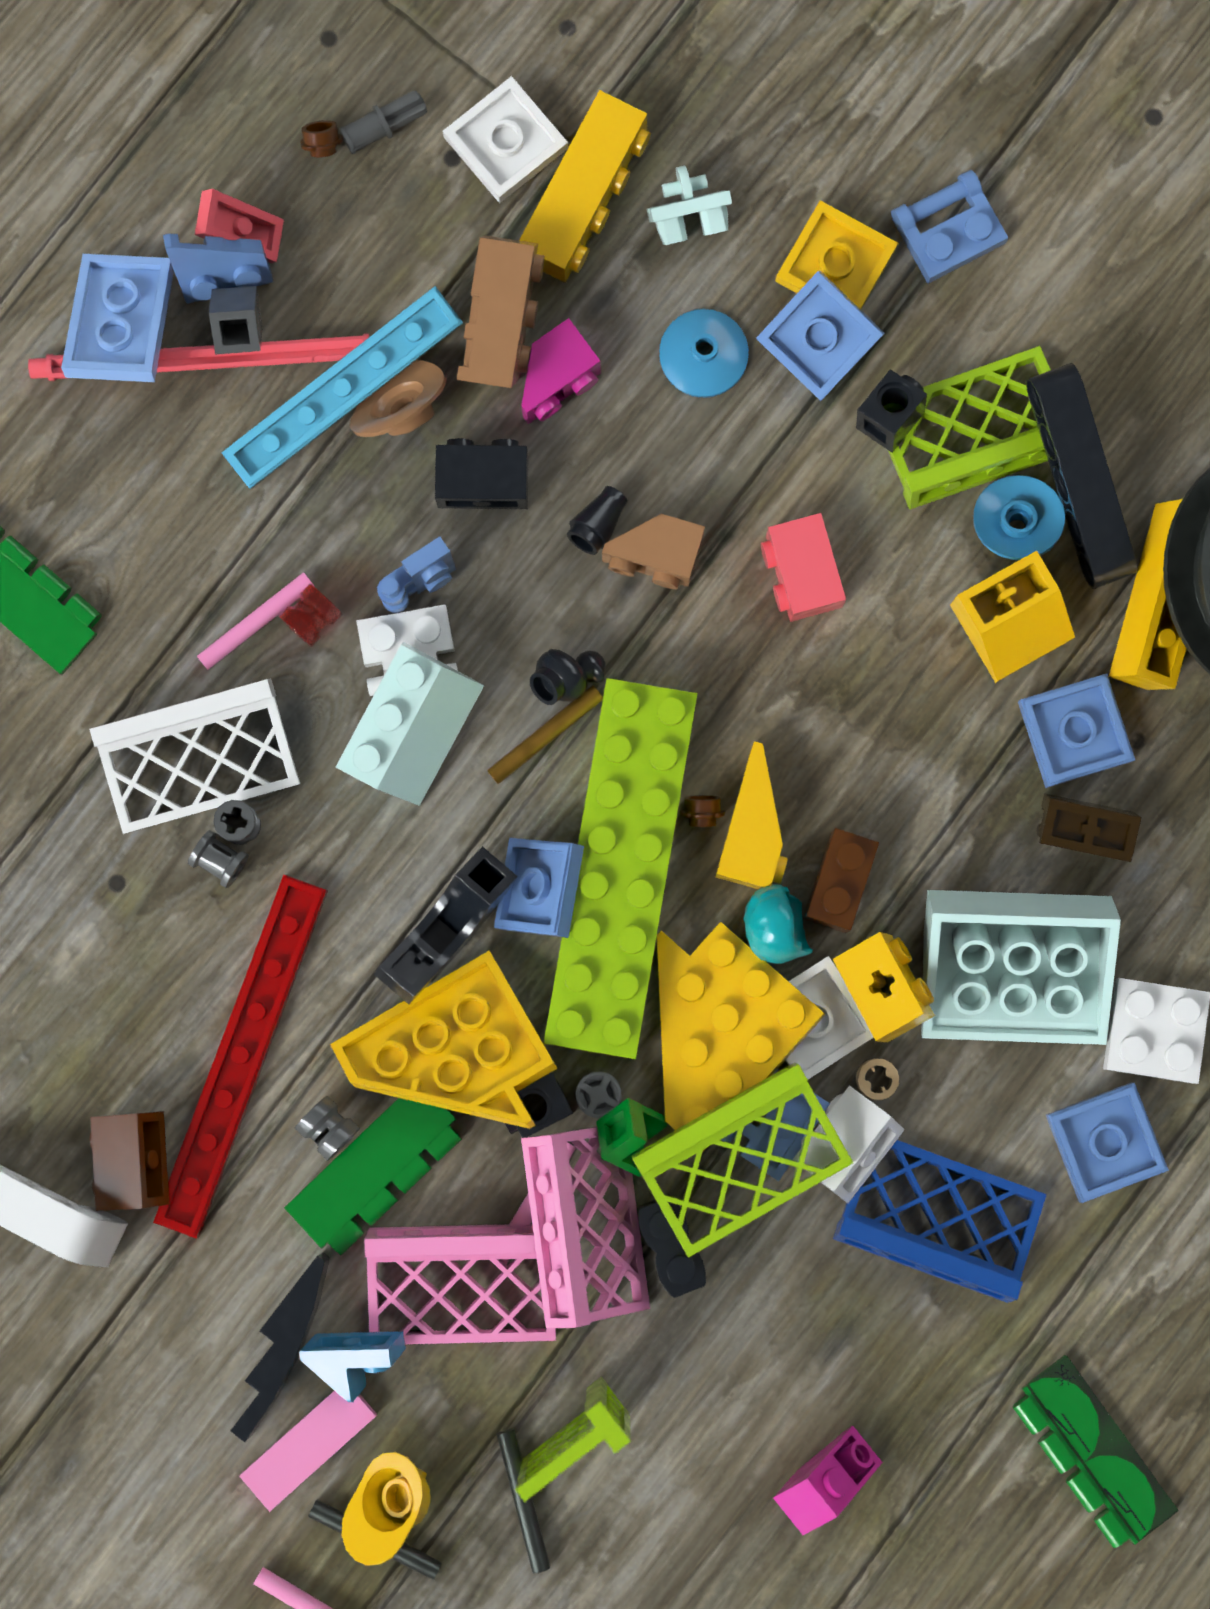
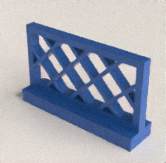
M896 1140L890 1150L894 1151L902 1169L881 1179L876 1170H873L870 1174L873 1183L864 1187L862 1185L850 1202H846L833 1239L1006 1303L1018 1300L1023 1281H1020L1047 1194ZM904 1155L919 1161L909 1165ZM928 1163L938 1168L946 1185L924 1195L912 1170ZM948 1171L962 1177L953 1181ZM905 1173L917 1199L895 1209L883 1183ZM972 1179L982 1184L990 1201L968 1211L956 1185ZM876 1187L888 1213L875 1219L854 1213L860 1194ZM992 1187L1006 1193L997 1197ZM949 1190L961 1215L939 1225L927 1199ZM1012 1195L1032 1201L1027 1220L1012 1227L1000 1201ZM920 1203L932 1229L922 1234L914 1235L906 1232L898 1213ZM992 1205L1005 1231L983 1241L971 1215ZM891 1217L895 1227L881 1223V1221ZM963 1219L976 1245L961 1252L950 1248L942 1229ZM1024 1227V1230H1023V1233H1022V1236H1021V1239H1020V1242H1019V1240H1018V1238H1017V1236H1016V1234H1015V1231H1017V1230H1019V1229H1021V1228ZM935 1233L939 1243L925 1239V1237ZM1007 1235L1016 1252L1011 1270L994 1264L986 1245ZM979 1250L983 1259L969 1255V1253Z

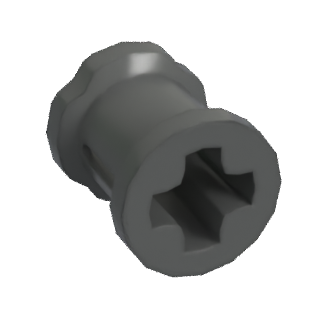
M240 800L224 802L217 808L214 814L213 823L215 830L221 837L233 844L244 845L257 838L261 830V820L257 816L256 811ZM240 811H242L241 817L248 821L246 828L238 827L235 834H233L234 828L228 825V820L230 817L237 818Z
M209 830L193 849L187 864L193 868L200 866L221 880L220 885L229 888L244 868L249 855L244 851L237 853L218 841L216 833Z

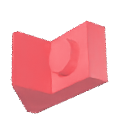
M215 189L202 191L195 235L201 238H205V236L223 237L227 240H261L268 263H275L278 258L284 219Z

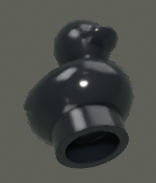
M549 649L548 652L543 653L538 659L535 673L530 677V687L534 695L544 704L553 705L557 701L571 702L582 696L587 688V682L599 683L604 680L605 660L595 651H585L575 660L561 650Z

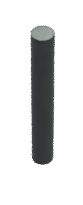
M515 1429L504 1430L497 1433L500 1450L532 1573H540L551 1567L533 1498L530 1497L524 1502L515 1490L522 1464V1456Z
M316 1499L308 1517L342 1534V1519L345 1513ZM405 1543L395 1556L391 1558L433 1580L442 1564L437 1559Z

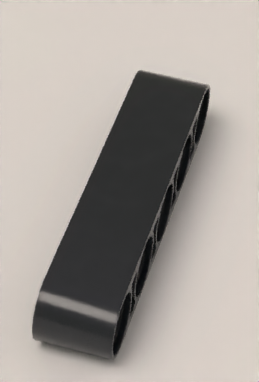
M1069 363L1027 379L1026 388L1058 495L1064 507L1065 518L1080 567L1088 585L1092 589H1096L1137 573L1136 557L1078 369L1073 363Z

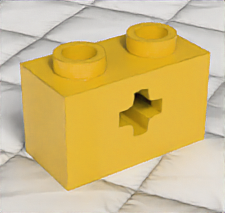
M878 932L833 958L875 1041L890 1042L935 1016L929 1005L934 1002L932 993L922 978L915 979L908 966V963L912 961V957L906 945L899 937L894 939L890 934ZM884 976L894 978L895 980L890 985L892 994L882 993L881 988L886 985Z

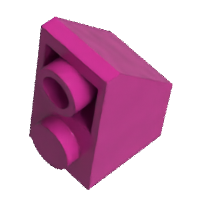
M569 318L532 343L521 405L523 418L528 424L537 418L540 421L550 418L562 407L560 403L562 400L574 392L577 396L584 394L599 380L597 376L601 374V361Z
M851 1426L799 1468L773 1499L801 1534L805 1535L838 1517L883 1462L855 1427Z

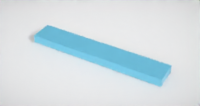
M434 286L222 452L223 456L248 488L252 489L463 324L462 320L437 287Z

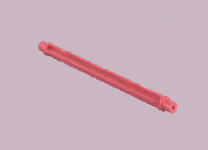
M368 333L363 334V336L261 342V351L215 355L214 345L161 348L157 373L339 361L368 339L370 335ZM47 354L46 358L29 359L28 369L30 378H48L49 381L65 379L61 368L64 355Z

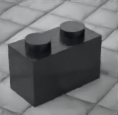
M463 438L447 440V445H436L435 501L437 507L443 509H528L527 446H519V442L513 439H496L492 441V445H474L472 440Z

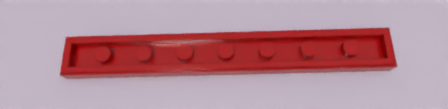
M283 875L169 1178V1205L159 1206L153 1223L196 1239L199 1238L328 890Z

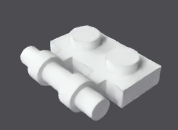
M446 604L356 621L365 667L383 665L384 675L403 642L437 660L438 654L454 652ZM456 663L446 664L458 671ZM384 676L367 679L370 696H374Z

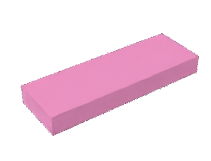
M334 1390L243 1471L239 1477L270 1512L377 1416V1413L360 1394L353 1402H348Z

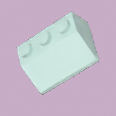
M403 642L338 761L336 768L377 790L420 806L484 685Z

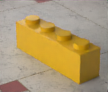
M601 90L597 93L519 241L538 243L537 254L545 256L543 272L565 283L572 270L578 273L583 267L589 253V248L585 246L592 232L599 234L602 231L610 213V209L606 208L611 196L613 193L618 196L622 193L630 176V171L626 169L633 155L640 157L643 154L651 136V132L647 131V113Z
M1183 499L1155 504L1109 673L1111 678L1145 690L1176 689L1186 652V647L1177 633L1169 612L1163 574L1167 536L1174 515Z

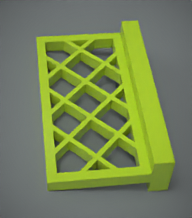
M1040 346L923 387L924 392L927 393L925 413L902 440L904 443L901 449L898 446L893 453L888 451L903 485V496L909 510L1048 461L1037 423L1028 418L1032 409L1030 400L1023 415L998 406L1006 388L1029 397L1026 385L1011 379L1016 368L1034 362L1039 375L1050 371ZM1007 372L1005 377L999 375L1001 373ZM987 380L1001 386L993 404L969 394L974 383ZM965 387L964 391L958 390L959 388ZM943 394L958 400L951 418L927 409L933 397ZM889 403L884 406V409L894 412L899 409L904 410V407L897 403ZM964 403L988 412L980 430L956 421ZM994 415L1017 424L1013 436L999 439L986 433ZM922 418L946 427L938 445L914 436ZM1023 427L1029 429L1028 431L1021 433ZM952 430L975 439L970 451L959 455L943 448ZM981 442L987 444L978 448ZM909 445L933 454L928 466L909 472L904 460ZM939 457H941V458H943V459H946V460L937 462V460H938Z
M792 1063L631 1155L688 1258L853 1164L851 1157L798 1063ZM800 1094L804 1095L812 1109L807 1129L780 1122L785 1103ZM777 1108L774 1120L761 1117ZM816 1118L825 1134L813 1131ZM754 1120L773 1126L766 1152L739 1145L744 1126ZM779 1127L805 1134L798 1162L772 1155ZM736 1131L733 1143L721 1140ZM811 1136L830 1141L839 1159L823 1168L804 1164ZM712 1144L732 1149L724 1176L698 1169L703 1150ZM737 1151L764 1158L757 1185L730 1178ZM695 1155L692 1167L679 1164ZM770 1160L796 1167L791 1186L782 1192L763 1187ZM670 1168L689 1172L690 1176L684 1198L679 1199L663 1194L655 1177ZM802 1169L815 1172L799 1181ZM696 1175L723 1182L716 1208L689 1201ZM728 1184L755 1191L750 1210L741 1215L722 1211ZM761 1193L773 1196L758 1205ZM668 1202L681 1205L678 1219ZM687 1207L714 1214L709 1233L691 1243L682 1227ZM720 1216L731 1219V1221L717 1228Z
M602 1376L587 1387L585 1410L522 1459L515 1490L524 1502L603 1440L606 1441L615 1454L631 1442L630 1413Z

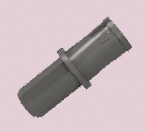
M411 91L381 108L377 105L373 106L374 111L344 127L342 126L339 130L353 155L365 146L385 136L388 139L392 138L393 131L425 115L427 108L421 95L417 91Z

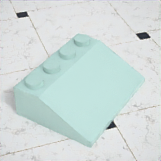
M927 890L923 943V980L934 998V1002L929 1005L935 1016L921 1024L922 1038L1106 1045L1121 923L1112 896Z

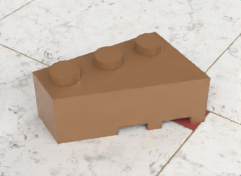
M486 235L480 237L471 289L469 323H466L464 339H467L464 365L458 368L457 380L512 388L520 379V374L527 373L531 346H525L527 328H535L538 311V301L531 300L533 282L541 283L545 258L544 255L537 254L538 243Z

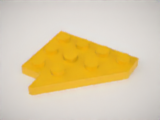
M722 922L714 928L691 955H688L662 930L657 934L665 1121L676 1130L773 1075L825 1016L823 1011L771 965L758 958L751 948Z
M490 950L424 988L410 1004L402 1001L330 1044L349 1082L355 1088L528 1129L534 1127L535 1123L517 1092L557 1069Z

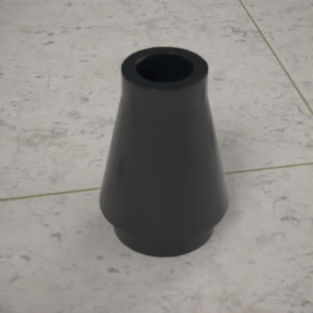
M606 486L601 494L569 522L571 528L567 532L568 539L580 550L596 555L600 549H603L604 544L611 539L620 514L628 502L625 495L614 487Z

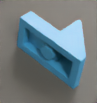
M403 1331L316 1333L299 1353L300 1360L346 1401L353 1402L366 1387L365 1372L378 1373L388 1370L405 1351L406 1347Z

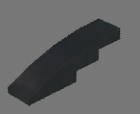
M324 1252L317 1255L259 1331L270 1339L273 1345L245 1380L259 1394L230 1430L244 1443L252 1436L280 1395L300 1356L299 1351L304 1347L320 1303L330 1257Z

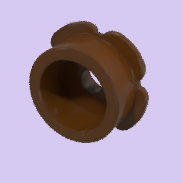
M315 121L302 127L303 138L300 140L301 148L310 151L312 157L322 158L331 156L337 152V145L344 141L343 135L338 134L337 123L334 121Z
M693 795L684 797V810L680 811V815L689 818L690 826L712 827L716 826V818L725 816V811L721 810V797Z

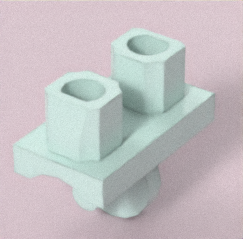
M684 165L676 167L677 181L662 184L664 198L680 194L681 201L647 208L649 222L656 223V228L663 245H669L688 240L683 215L699 212L703 235L727 231L728 211L726 205L732 204L730 190L693 198L692 191L708 188L707 178L705 174L689 178L687 168Z

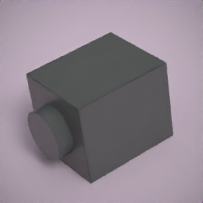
M257 286L212 289L209 318L215 355L261 351L263 326Z

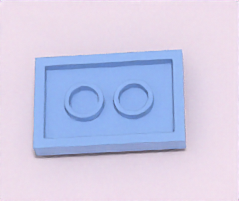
M101 254L82 255L61 366L65 378L155 382L174 273L169 258Z

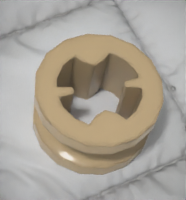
M885 1059L867 1060L859 1067L856 1073L857 1088L862 1095L869 1099H887L895 1093L899 1085L897 1069ZM874 1066L883 1067V1076L890 1079L886 1089L882 1086L879 1087V1093L870 1091L871 1083L865 1080L868 1070L875 1072Z

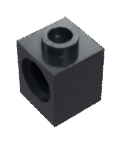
M890 369L857 409L856 429L893 453L925 413L927 393L924 392L923 387L914 378L908 375L901 377ZM889 403H897L903 406L904 410L898 413H891L885 410L884 406Z
M553 1072L517 1092L521 1100L528 1094L542 1096L547 1103L545 1116L538 1121H534L535 1126L530 1129L507 1123L505 1125L510 1134L519 1131L522 1138H527L573 1114Z

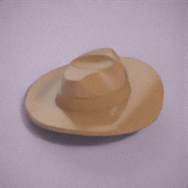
M416 360L357 406L350 420V429L354 434L361 437H375L386 433L396 436L414 431L434 416L435 412L431 403L440 395L446 385L445 374L433 363Z

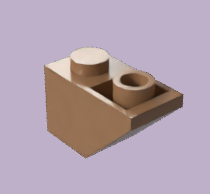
M660 514L605 543L602 551V562L609 563V570L624 576L633 577L635 572L653 576L652 582L665 588L678 589L679 584L688 587L704 537L705 526Z

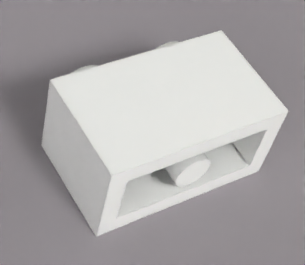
M850 1085L843 1094L837 1095L831 1101L826 1110V1115L851 1157L853 1164L821 1182L847 1203L850 1202L905 1130L889 1114ZM819 1124L815 1132L825 1134L821 1125ZM811 1136L804 1164L823 1168L839 1159L830 1141ZM801 1149L792 1160L798 1162ZM806 1170L809 1174L815 1173V1172H811V1171Z

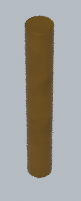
M592 685L580 698L572 701L489 768L487 772L497 784H500L603 700L602 695Z

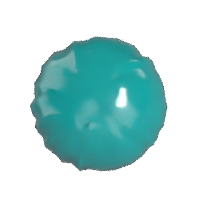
M772 884L771 886L758 889L747 903L743 918L746 938L754 954L763 961L775 964H782L811 954L813 949L809 947L806 941L803 927L802 902L789 894L787 887L779 884Z

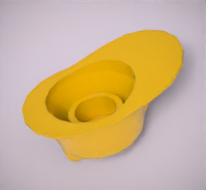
M397 1452L383 1453L372 1460L346 1508L342 1519V1538L346 1550L355 1561L369 1566L381 1565L393 1558L404 1544L411 1529L422 1522L429 1511L431 1495L426 1480L427 1473L417 1468L407 1456Z

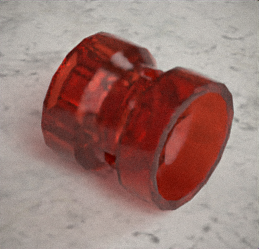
M309 583L300 592V600L295 606H287L278 617L306 644L313 647L321 638V630L326 625L334 624L343 614L330 600Z

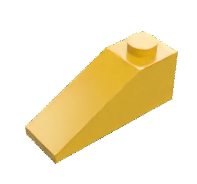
M754 741L715 877L760 889L761 887L771 886L772 882L781 884L788 858L780 856L783 843L763 743Z

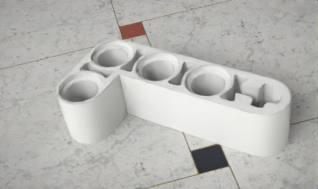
M0 1165V1226L68 1261L88 1266H109L128 1225L126 1221L106 1211H96L94 1207L78 1205Z

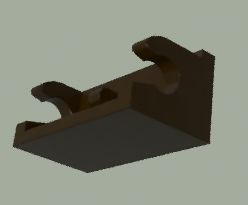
M1044 793L1041 805L1042 810H1044L1041 824L1037 826V835L1040 837L1039 843L1132 862L1142 817L1133 811Z

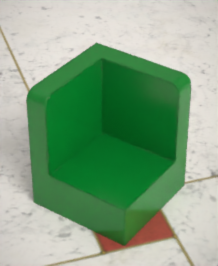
M630 1098L621 1102L596 1121L601 1159L641 1177L642 1175L631 1155L643 1149L644 1144L650 1138L667 1127L665 1116Z

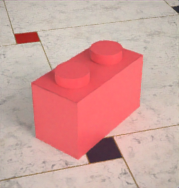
M818 513L768 527L767 541L761 542V550L767 569L775 567L779 584L773 586V591L779 611L787 610L789 620L792 622L842 608L846 597L822 514Z

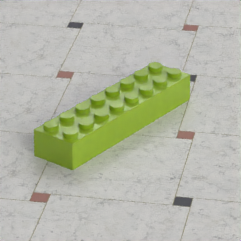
M606 678L578 845L584 846L569 937H562L544 1044L636 1059L698 693Z

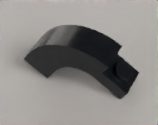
M482 846L455 874L447 889L429 913L384 960L374 975L406 1003L410 1004L430 982H433L468 943L506 895L518 876Z

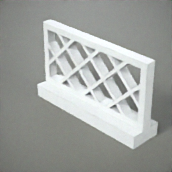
M272 679L262 680L89 729L94 747L97 746L123 834L217 808L230 800L242 801L300 784L276 702V693ZM268 708L273 727L265 742L241 730L251 712ZM242 715L236 727L225 721L226 719ZM216 722L232 731L221 754L197 742L205 726ZM197 728L192 739L180 733ZM173 735L188 744L176 767L153 754L162 737ZM237 735L261 747L249 770L225 758ZM274 735H276L280 751L269 745ZM153 740L148 751L137 746V744ZM128 747L144 756L132 779L116 771L111 755L112 751ZM193 748L217 760L205 783L182 770ZM266 751L283 760L288 778L270 783L254 774ZM150 760L173 772L161 795L138 783ZM222 763L245 775L235 793L226 795L210 786ZM178 775L201 788L192 805L182 807L166 798ZM250 779L261 784L260 786L244 790ZM119 780L128 784L124 795ZM135 788L154 798L157 802L149 817L131 822L126 802ZM206 791L217 796V798L201 802ZM162 804L174 809L157 814Z

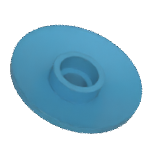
M710 309L689 311L676 318L664 332L659 349L660 364L666 378L678 390L694 397H714L730 390L743 376L749 356L747 339L740 326L724 313ZM701 342H707L711 344L713 351L708 355H701L697 352L696 346Z
M1008 476L991 483L980 494L974 507L973 523L980 541L990 551L1003 558L1020 560L1036 550L1041 556L1054 547L1064 529L1065 511L1058 494L1046 483L1029 476ZM1013 520H1020L1026 527L1016 529L1011 527L1009 523Z

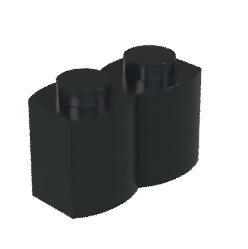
M656 1199L640 1205L638 1208L640 1230L648 1246L655 1252L657 1273L665 1290L673 1298L704 1287L706 1284V1272L699 1252L688 1258ZM668 1202L678 1219L681 1209L680 1205ZM684 1217L682 1227L688 1236V1224L686 1217Z

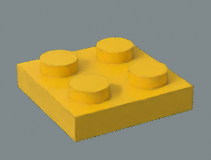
M820 200L776 275L775 282L798 293L816 272L820 270L862 310L894 254L898 242Z

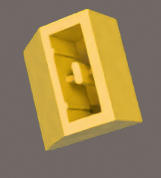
M1037 550L958 594L950 604L995 683L1075 638L1061 591Z

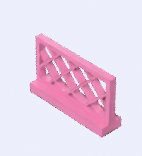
M597 1127L521 1138L546 1328H577L591 1325V1322L650 1309L632 1173L601 1159V1155L596 1152L600 1146ZM569 1141L582 1153L574 1169L570 1167L567 1147V1142ZM590 1162L603 1173L594 1189L582 1178ZM611 1182L618 1188L619 1202L615 1209L603 1199ZM576 1188L588 1199L580 1216L576 1214L574 1191ZM597 1209L608 1219L600 1236L588 1225ZM617 1229L624 1234L626 1247L621 1256L609 1246ZM582 1235L594 1246L586 1263L582 1260L580 1245ZM603 1255L615 1266L607 1283L595 1273ZM623 1276L631 1283L632 1302L626 1303L615 1293ZM589 1283L600 1293L591 1311H589L586 1290Z
M509 1224L369 1228L364 1239L365 1258L367 1257L369 1332H380L379 1315L392 1302L410 1319L400 1330L404 1333L405 1344L556 1341V1328H526L514 1317L531 1299L543 1309L542 1298L537 1294L541 1290L540 1280L531 1288L513 1271L524 1259H537L533 1225L522 1226L521 1233H516L515 1226H510ZM501 1259L514 1260L507 1266ZM457 1260H468L462 1267L455 1262ZM477 1260H490L502 1271L486 1289L467 1273ZM421 1261L416 1268L409 1262ZM431 1261H443L455 1272L440 1290L434 1287L420 1273ZM378 1262H397L409 1275L392 1292L378 1279ZM507 1277L526 1293L510 1311L504 1308L491 1295ZM460 1278L479 1294L476 1300L463 1313L444 1296ZM413 1279L433 1296L417 1314L398 1297ZM378 1290L386 1297L380 1305ZM484 1300L503 1317L493 1329L480 1330L468 1318ZM437 1302L441 1303L457 1318L447 1330L434 1331L421 1319ZM510 1323L515 1329L503 1328ZM463 1324L468 1330L456 1329ZM416 1325V1326H417L418 1328H420L422 1331H410V1330Z

